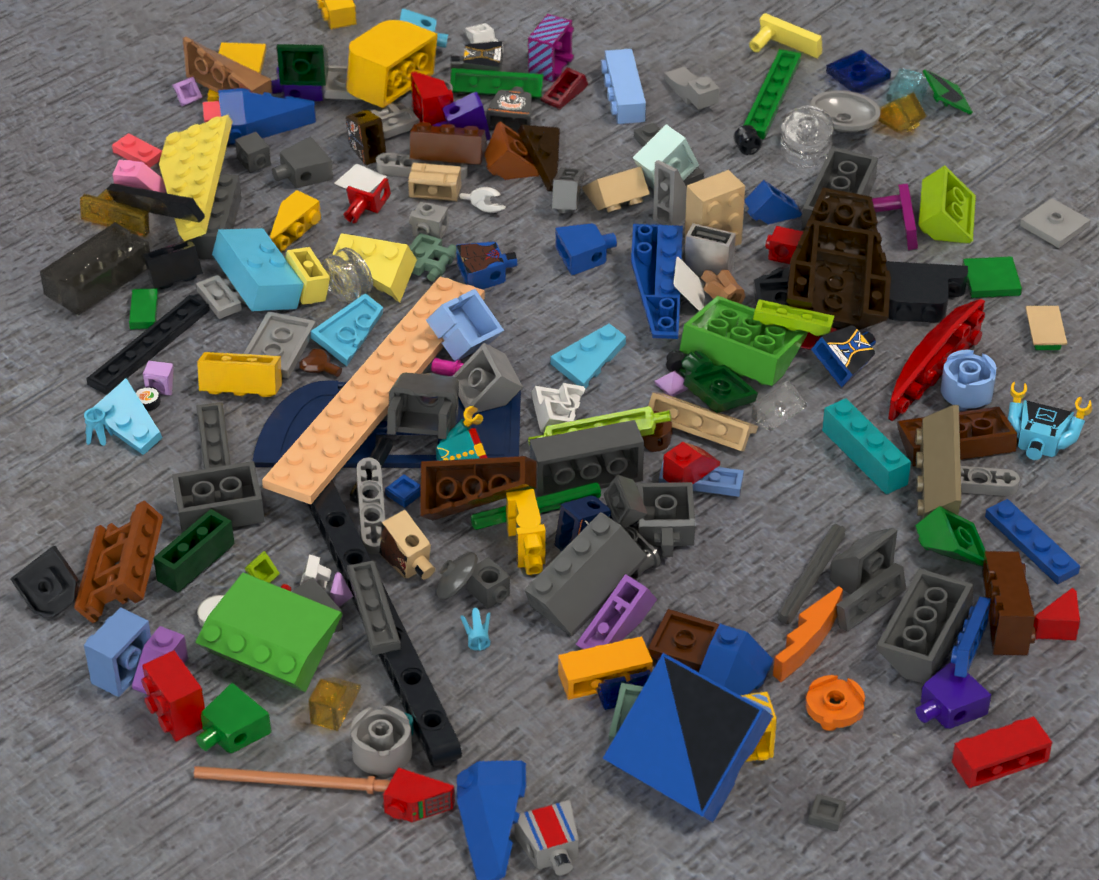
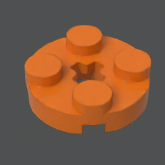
M826 675L817 678L809 686L805 707L810 717L820 723L823 729L832 731L836 728L850 726L863 717L865 694L860 685L854 680L847 678V681L838 679V675ZM833 698L835 701L841 700L840 704L830 703V699Z

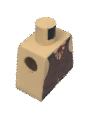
M406 510L383 521L379 554L404 578H410L418 574L425 580L432 576L435 568L429 562L430 542Z

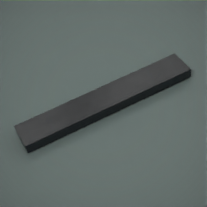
M111 184L106 189L117 205L122 208L199 223L205 218V214L193 198L118 184Z
M192 295L187 296L87 377V385L105 395L109 394L125 378H129L210 311L209 304Z

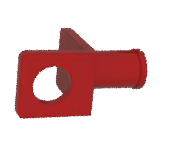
M384 178L373 194L348 186L346 191L351 205L345 211L344 217L350 223L351 221L357 223L364 210L378 213L391 195L388 179ZM384 189V194H383L382 198L380 199V194H381L382 190Z

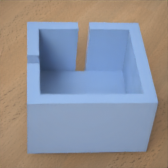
M476 289L442 304L426 319L438 339H444L442 344L454 362L476 352L483 343L489 345L504 331Z

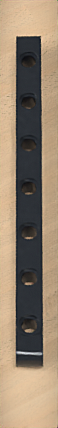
M331 480L313 503L308 504V507L339 573L342 574L353 595L352 600L359 613L348 576L347 566L372 560L333 480ZM383 585L399 636L401 649L378 654L405 712L413 718L415 734L431 766L435 767L462 758V750L459 740Z

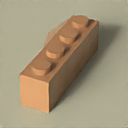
M187 36L183 38L187 78L194 76L197 83L217 93L218 90L243 88L249 89L251 93L263 95L266 92L272 95L270 78L199 44Z

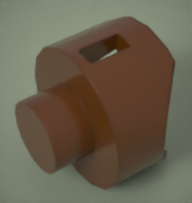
M672 422L656 424L654 434L642 436L644 447L651 452L667 449L672 438Z

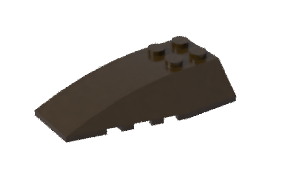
M822 188L790 260L786 302L792 307L833 315L832 327L843 329L852 325L861 330L888 319L891 276L890 272L887 271V259L885 252L882 251V238L877 230L878 221L871 196Z

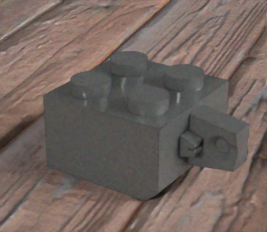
M692 482L637 483L638 491L647 511L646 516L637 521L638 533L652 546H661L662 557H673V546L694 545L695 512Z

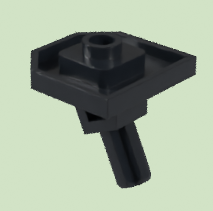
M56 546L49 548L10 578L34 614L55 617L73 604L78 595L80 580Z

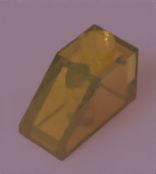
M912 92L880 107L879 122L896 132L907 129L909 132L919 127V121L927 116L915 93Z
M335 677L320 679L308 700L311 724L338 731L356 699L361 685Z

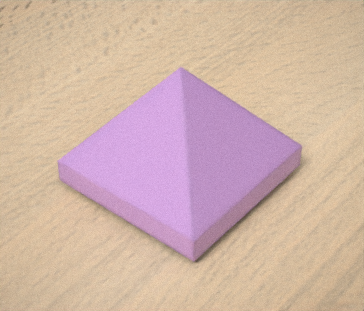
M194 76L173 84L181 106L203 98Z
M676 370L655 381V384L663 392L672 397L688 389L683 385L685 378Z
M337 572L334 576L330 597L338 607L351 599L353 595L342 574Z

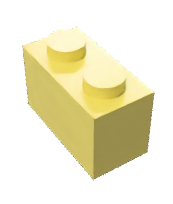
M311 248L287 250L285 259L304 283L300 296L302 305L326 301L330 277Z

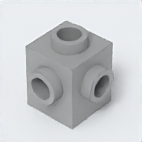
M420 202L416 210L411 212L409 224L412 225V235L418 236L419 233L442 239L449 227L448 207Z

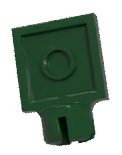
M695 351L694 354L690 352L681 361L682 367L685 368L684 370L682 368L679 370L682 377L685 378L683 385L716 413L756 401L758 392L727 366L714 365L702 352Z

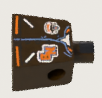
M369 110L360 111L346 117L351 148L365 165L375 163L378 155L386 153L382 119Z

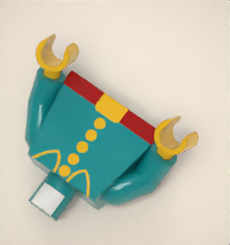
M474 406L467 407L464 411L465 420L461 419L449 431L447 439H442L436 446L437 461L487 458L476 429L471 428L472 424L479 425L483 421V416L477 414L472 419L473 414L477 412L478 408Z

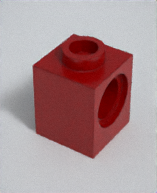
M776 226L773 234H769L766 240L765 248L769 249L768 260L790 264L803 231Z

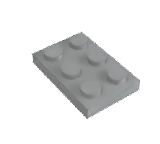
M268 311L243 354L281 356V375L284 378H289L311 339V331L316 328V321Z

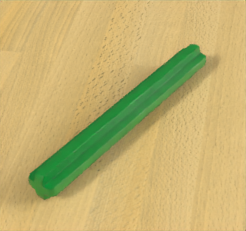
M597 482L536 497L539 513L559 509L563 503L588 496L600 498L601 488ZM506 505L472 514L470 519L473 529L479 530L506 523Z

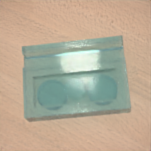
M900 68L887 93L886 101L905 106L913 104L916 105L915 108L919 109L930 85L925 76H922V73Z

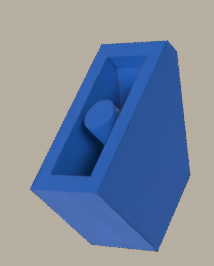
M765 180L744 199L749 208L748 214L754 220L758 221L760 219L768 225L802 216V211L794 199Z

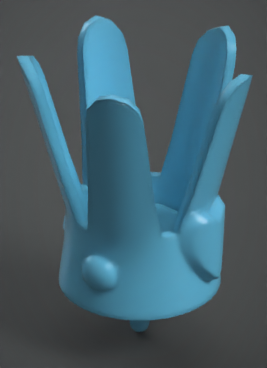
M90 408L84 413L87 445L92 441L93 429L96 430L99 442L103 446L106 444L104 426L109 434L113 436L105 421V411L101 408Z
M474 608L472 610L473 630L465 616L461 615V621L468 635V647L476 651L488 648L491 644L488 635L490 613H487L486 621L482 625L480 612L477 608Z

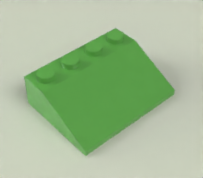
M717 296L684 324L680 351L685 354L690 352L694 354L695 351L702 352L716 366L725 365L739 376H746L757 380L760 384L773 386L783 377L809 332L802 330L793 331L775 324H762L760 321L753 320L755 309Z
M242 573L208 615L195 643L207 652L306 693L343 613Z

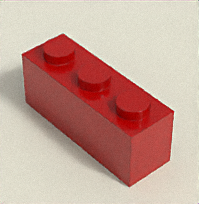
M1033 716L1024 720H1016L1012 724L998 729H990L983 734L960 740L954 744L952 764L970 789L1048 762L1052 741Z

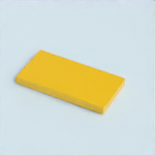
M221 43L218 53L261 74L266 55V44ZM209 89L208 102L219 101V93Z

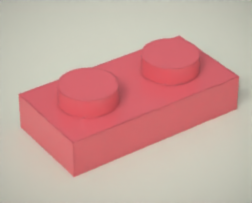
M129 133L112 144L115 154L127 160L143 162L149 168L160 161L162 150Z

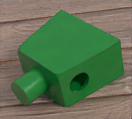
M231 683L202 711L203 732L196 736V741L204 751L218 744L226 752L234 753L271 733L269 713L236 685Z

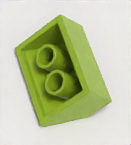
M945 165L922 179L918 225L921 231L928 234L933 240L971 243L973 242L976 195Z

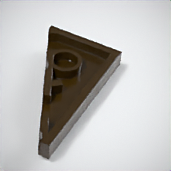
M521 125L517 132L547 191L552 192L553 179L558 173L560 129L558 127Z

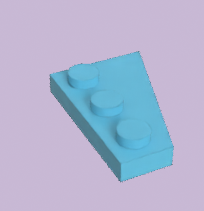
M365 293L311 331L310 338L347 367L382 316L383 307Z
M127 378L94 406L105 411V421L111 432L142 455L162 439L159 429Z

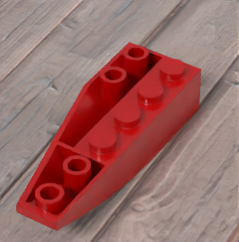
M978 299L956 307L918 344L897 379L890 400L889 420L894 421L900 414H904L908 410L909 405L915 400H919L928 387L936 384L938 378L942 375L944 363L950 354L960 350H969L973 345L976 346L982 338L981 325L985 318V312H983L985 300Z

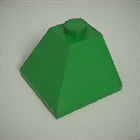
M939 506L915 525L919 534L918 540L926 550H932L946 557L983 566L986 550L974 523Z

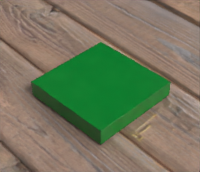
M1012 256L963 259L962 265L968 266L967 285L971 298L1021 296L1022 287Z

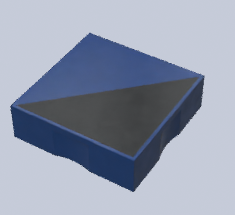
M663 653L603 759L707 820L714 822L735 785L742 765L755 750L773 715L764 708Z

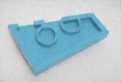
M609 323L550 356V364L573 383L584 386L586 389L593 376L597 377L599 375L601 367L606 362H610L624 347L626 336Z

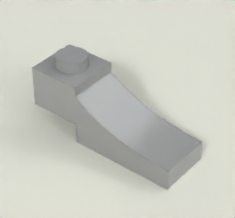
M685 66L665 72L664 80L686 104L693 103L699 110L719 103V87L709 76L699 78L692 74Z

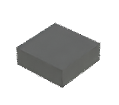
M816 794L808 817V823L838 831L846 808V801Z

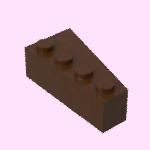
M526 456L421 461L420 516L434 521L505 499L506 492L536 489L537 461Z
M985 551L982 576L985 597L991 598L988 621L993 655H1028L1030 644L1035 643V627L1033 626L1035 614L1029 594V586L1025 578V563L1021 562L1020 554L1017 551Z

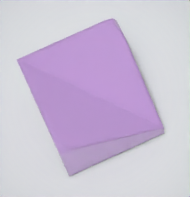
M148 361L143 372L145 387H154L160 394L171 396L173 364Z

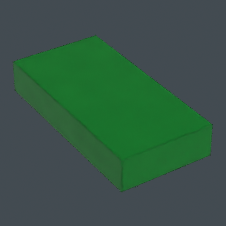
M158 288L132 289L129 318L130 329H148L156 322Z

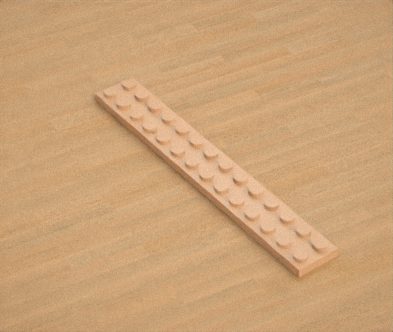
M439 277L262 479L263 488L312 504L388 414L389 392L400 374L405 372L421 374L444 347L442 344L444 339H438L426 319L442 304L458 298L473 289H476L484 300L485 290L459 283L449 278Z

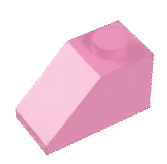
M131 160L118 161L113 173L114 184L167 193L163 178L143 162Z

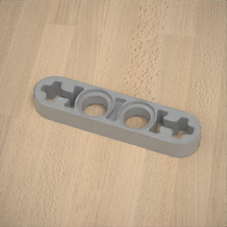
M382 153L376 158L377 172L387 176L409 177L412 167H406V165H413V163L461 167V180L468 176V164L415 160L410 159V154Z
M363 458L358 462L356 468L360 538L369 554H378L382 522L385 521L381 465L373 458ZM365 469H371V480H367ZM374 490L378 495L370 499L366 498L363 492ZM372 512L378 514L380 518L372 522L366 520L364 516ZM376 530L377 543H372L370 539L371 531Z

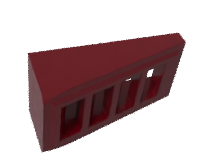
M567 67L541 97V102L560 110L588 86L586 75Z

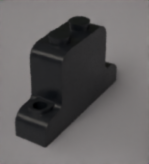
M886 262L887 271L890 272L891 276L888 315L890 320L940 323L946 317L948 297H961L965 294L968 266Z

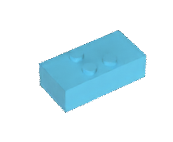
M263 228L219 229L212 255L250 310L297 309L304 283Z

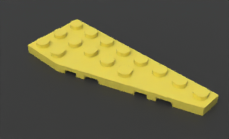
M229 115L214 117L206 123L192 125L187 130L173 132L165 139L159 166L167 194L193 198L205 214V218L200 223L175 218L179 235L183 241L206 234L232 126V120Z

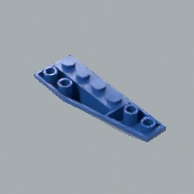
M633 224L631 265L652 338L678 339L680 291L674 286L676 257L682 260L683 226Z

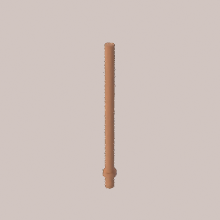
M195 766L194 778L361 790L367 791V794L384 792L391 781L379 780L375 776H368V779L200 766Z

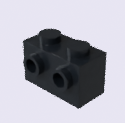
M191 240L182 241L142 254L150 281L155 289H166L173 286L175 282L181 280L191 281L196 279L197 275L203 274L196 247Z

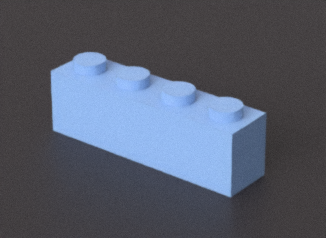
M632 49L605 51V60H601V72L604 74L608 101H611V114L616 115L617 124L645 122L646 102Z

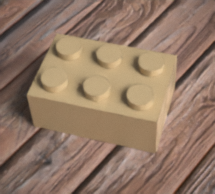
M730 170L687 185L685 245L686 235L693 223L736 233L735 246L742 244L745 185Z

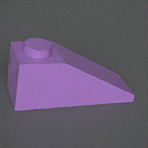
M625 574L576 645L581 649H587L621 641L642 622L657 601V598L647 587Z

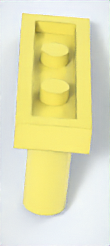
M766 13L760 17L759 33L749 42V47L754 52H759L772 39L815 58L822 54V36Z

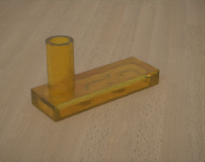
M106 189L97 197L88 194L80 197L81 219L142 237L150 233L149 212L114 202V199Z

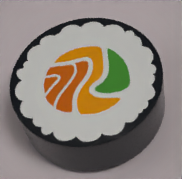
M142 387L135 392L147 411L156 409L161 403L160 393L154 387Z

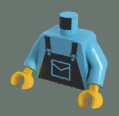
M1015 382L1012 383L1010 394L1013 397V402H1010L1008 420L1017 432V439H1019L1018 447L1026 450L1027 457L1032 460H1039L1042 455L1054 457L1060 449H1065L1077 442L1085 423L1083 418L1092 412L1091 400L1088 406L1082 409L1079 407L1082 397L1077 398L1075 401L1077 414L1074 417V412L1027 400H1024L1022 404L1021 399L1026 395L1027 385L1024 383L1023 392L1018 393L1014 390Z

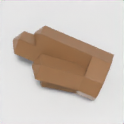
M722 269L718 275L711 270H705L701 278L706 282L703 290L713 299L720 296L742 304L745 299L744 289L737 284L729 270Z

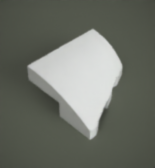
M563 383L559 390L540 386L534 387L531 395L540 432H544L546 426L574 421L575 412L580 405V398L585 391L584 386Z

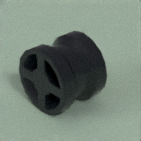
M744 125L735 131L734 141L742 154L752 155L761 148L762 141L753 126Z

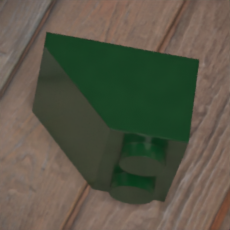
M277 44L280 85L326 86L329 66L328 52L324 45Z

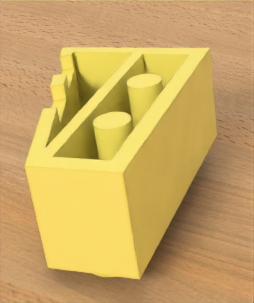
M341 233L332 254L344 271L363 282H368L382 293H387L399 303L417 261L407 244Z

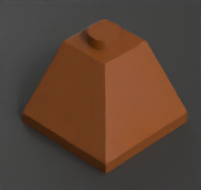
M499 122L484 154L487 162L486 167L489 172L495 176L499 175L505 180L539 176L519 134L502 122Z

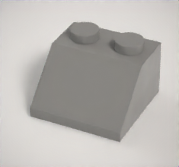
M483 343L453 375L459 381L458 396L464 408L474 406L478 408L475 413L507 405L523 388L506 354L486 343Z

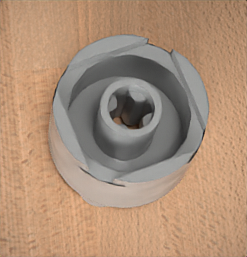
M382 706V709L372 710L371 707L361 711L351 723V745L354 763L361 770L377 775L381 779L392 777L398 767L404 768L412 756L411 727L407 716L399 709L391 706Z

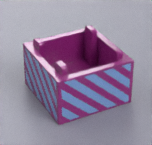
M547 14L528 37V73L543 74V80L554 82L562 74V70L574 59L572 54V33L574 32L572 20Z

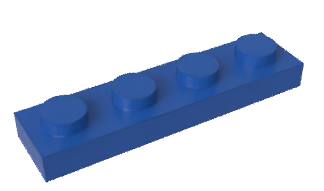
M1009 499L986 509L985 517L1057 585L1079 574L1080 565Z
M980 596L976 606L970 607L968 619H965L963 632L959 633L957 646H954L952 651L951 663L956 664L955 676L967 677L988 625L991 598Z

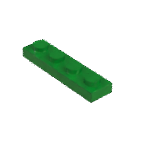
M451 68L450 83L453 86V93L472 94L477 92L478 95L495 96L499 90L511 91L513 87H521L524 92L531 94V98L541 99L544 76L543 74Z

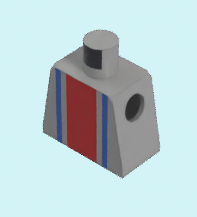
M570 800L519 815L518 823L514 824V835L534 866L538 869L553 866L557 875L568 874L573 869L571 861L579 856L578 834Z

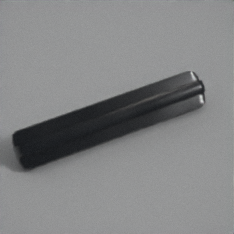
M384 436L380 437L369 457L377 460L381 468L393 447L392 440ZM365 469L367 480H371V469ZM355 483L350 492V500L358 503L357 483ZM370 490L364 491L363 495L366 497Z

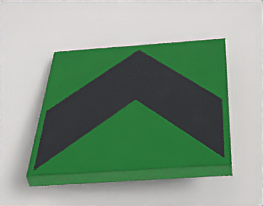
M926 69L922 71L934 92L933 97L936 102L941 100L945 107L951 105L970 115L973 113L957 84Z

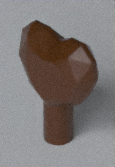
M323 349L311 350L309 355L299 362L300 369L307 373L325 371L336 377H339L342 373L341 367L330 363V357Z

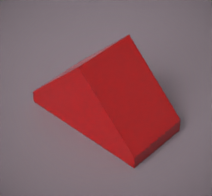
M1071 588L1035 615L1033 625L1035 627V639H1077L1080 616L1077 591Z

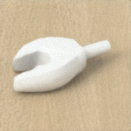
M480 187L473 190L471 194L460 193V199L471 200V204L483 212L496 213L505 209L504 205L492 204L490 201L491 196L501 195L496 189Z

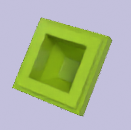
M265 551L244 567L248 575L268 583L280 574Z

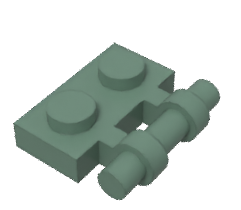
M419 233L409 246L417 259L412 274L421 276L424 270L429 271L427 278L432 282L444 274L447 264H451L456 257L455 245L451 244L448 248L442 247V239Z

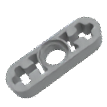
M960 466L961 493L1012 496L1018 491L1020 477L1013 470ZM982 478L986 482L980 484L974 482L972 479Z

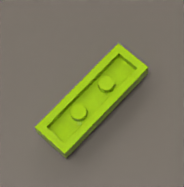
M759 299L754 311L753 320L760 321L765 325L775 324L784 326L789 330H802L810 332L815 336H823L831 332L834 316Z

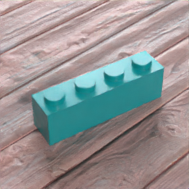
M847 398L824 408L822 431L886 495L908 485L911 461Z

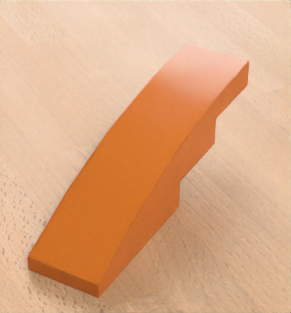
M840 586L799 614L798 628L787 635L786 649L774 657L773 676L780 682L802 666L831 630L838 616L836 604L842 601L843 589Z

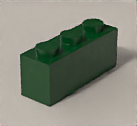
M212 509L206 512L154 556L157 581L179 593L235 544L232 521Z

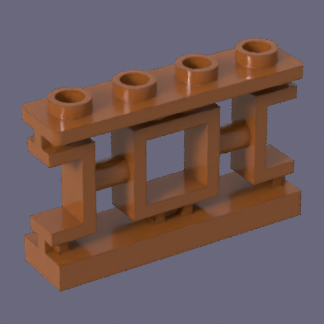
M145 500L136 505L129 523L119 528L113 523H110L107 529L102 525L95 528L74 606L75 610L91 623L97 622L99 616L103 613L105 604L115 599L121 604L127 603L128 598L135 604L144 600L163 521V516Z

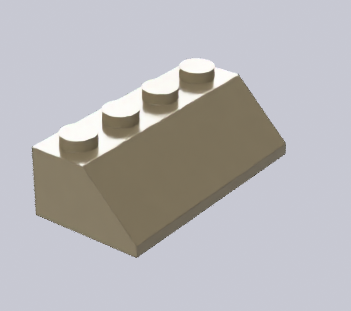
M952 405L924 417L921 429L916 428L915 444L920 445V452L916 453V468H921V476L917 475L916 492H921V499L917 500V516H922V520L939 506L956 515L959 513L961 505L959 405Z

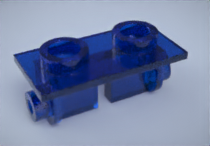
M646 670L645 672L631 674L630 681L627 682L625 676L603 680V683L598 684L596 692L604 710L616 708L621 683L644 687L652 672Z

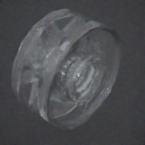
M344 247L336 251L335 255L328 256L323 260L321 265L330 277L328 288L342 303L349 305L366 293L368 295L373 289L371 271L363 258L353 249Z

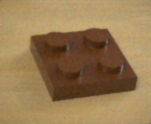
M667 609L648 647V652L651 658L658 660L664 653L699 672L719 624Z

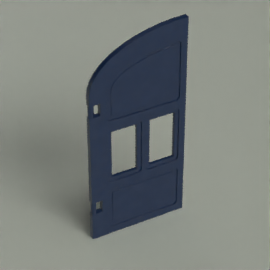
M339 380L313 382L295 390L279 403L267 419L257 440L252 460L255 467H274L341 390L339 388H343L347 382H339ZM521 390L507 405L473 414L472 419L477 414L483 416L482 423L479 425L472 424L471 428L476 429L487 458L519 456ZM459 396L457 423L461 419L465 420V408ZM381 421L342 468H357L360 460L369 458L376 444V435H392L387 434V421ZM396 432L395 435H426V434H415V433ZM388 455L382 468H421V461H437L436 455Z

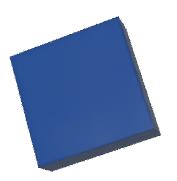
M403 474L385 488V495L405 508L421 496V485Z

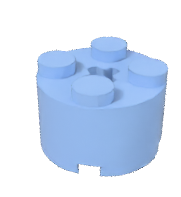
M960 350L950 354L944 363L940 387L941 394L952 405H959V411L979 408L990 404L992 401L997 367L995 362L986 354L982 353V356L973 354V350Z

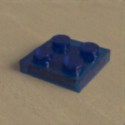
M862 49L826 66L827 74L854 93H860L891 79V71Z

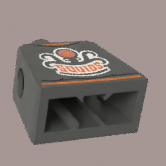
M513 87L511 91L499 90L486 110L489 130L494 131L499 122H502L516 133H518L517 131L521 125H531V94L524 92L521 87Z

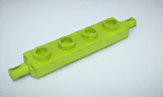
M647 406L546 426L544 435L528 437V439L542 438L635 420L641 436L654 434L656 424L672 421L670 410L654 413L652 408Z

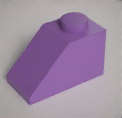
M161 626L158 627L143 647L132 682V689L147 694L141 682V678H144L143 664L173 650L183 663L186 662L188 655L185 635Z

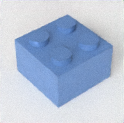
M120 607L112 616L106 619L104 625L94 635L87 639L84 649L91 684L117 697L124 693L133 682L143 647L151 637L148 620Z

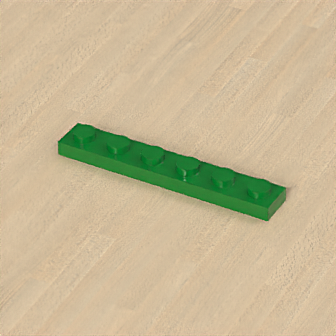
M779 49L744 123V125L753 126L760 139L765 140L800 64L801 53Z

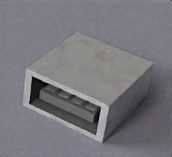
M693 223L686 235L685 264L697 276H702L705 270H711L718 275L722 269L729 270L732 274L734 270L736 233Z

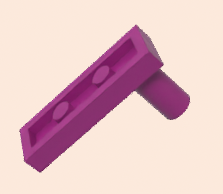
M908 183L898 185L899 195L872 198L875 213L901 209L908 250L918 249L916 225Z

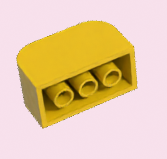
M388 20L374 26L349 44L346 90L356 98L381 108L386 107L411 90V72H418L428 76L434 74L438 34L401 20Z

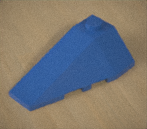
M243 88L218 90L221 117L229 115L232 120L227 145L235 144V139L257 132L263 139L316 123L315 104L312 100L289 96L285 98L273 97L271 93L256 94L251 93L249 89Z
M719 624L699 673L740 696L748 695L755 688L758 689L764 684L772 667L773 658L748 632Z
M522 760L478 761L457 775V803L477 880H500L505 877L513 845L509 836L512 825L518 823L520 815L516 812L518 798L524 797L526 790V763Z

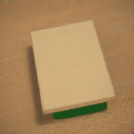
M1059 306L1025 307L1035 350H1060L1061 345H1067Z

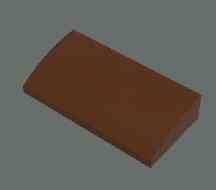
M999 406L959 412L960 460L1016 452L1017 432ZM924 417L897 421L904 449L913 467L916 466V453L920 452V445L915 444L916 428L921 429Z

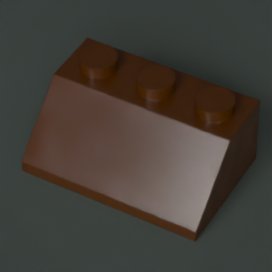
M419 122L417 125L414 124L410 131V159L481 165L487 149L485 130H479L476 126L455 128L452 124L431 126L428 122Z

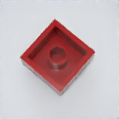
M173 650L143 664L144 678H141V682L148 696L144 698L145 704L151 714H157L162 730L165 733L169 732L174 740L178 741L203 729L201 713L205 709L202 687L177 653Z

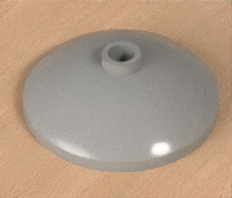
M827 91L816 95L810 102V113L814 119L821 125L837 132L853 133L864 131L874 126L880 118L879 106L870 98L854 92Z

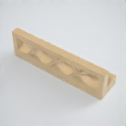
M652 392L648 405L653 411L663 412L670 410L673 428L740 451L745 450L750 433L756 434L758 428L757 425L722 413H716L713 410L664 393Z

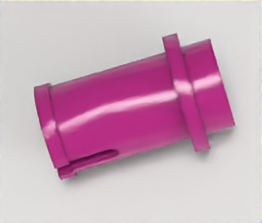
M434 358L431 372L439 375L453 376L464 363L458 359L454 362Z

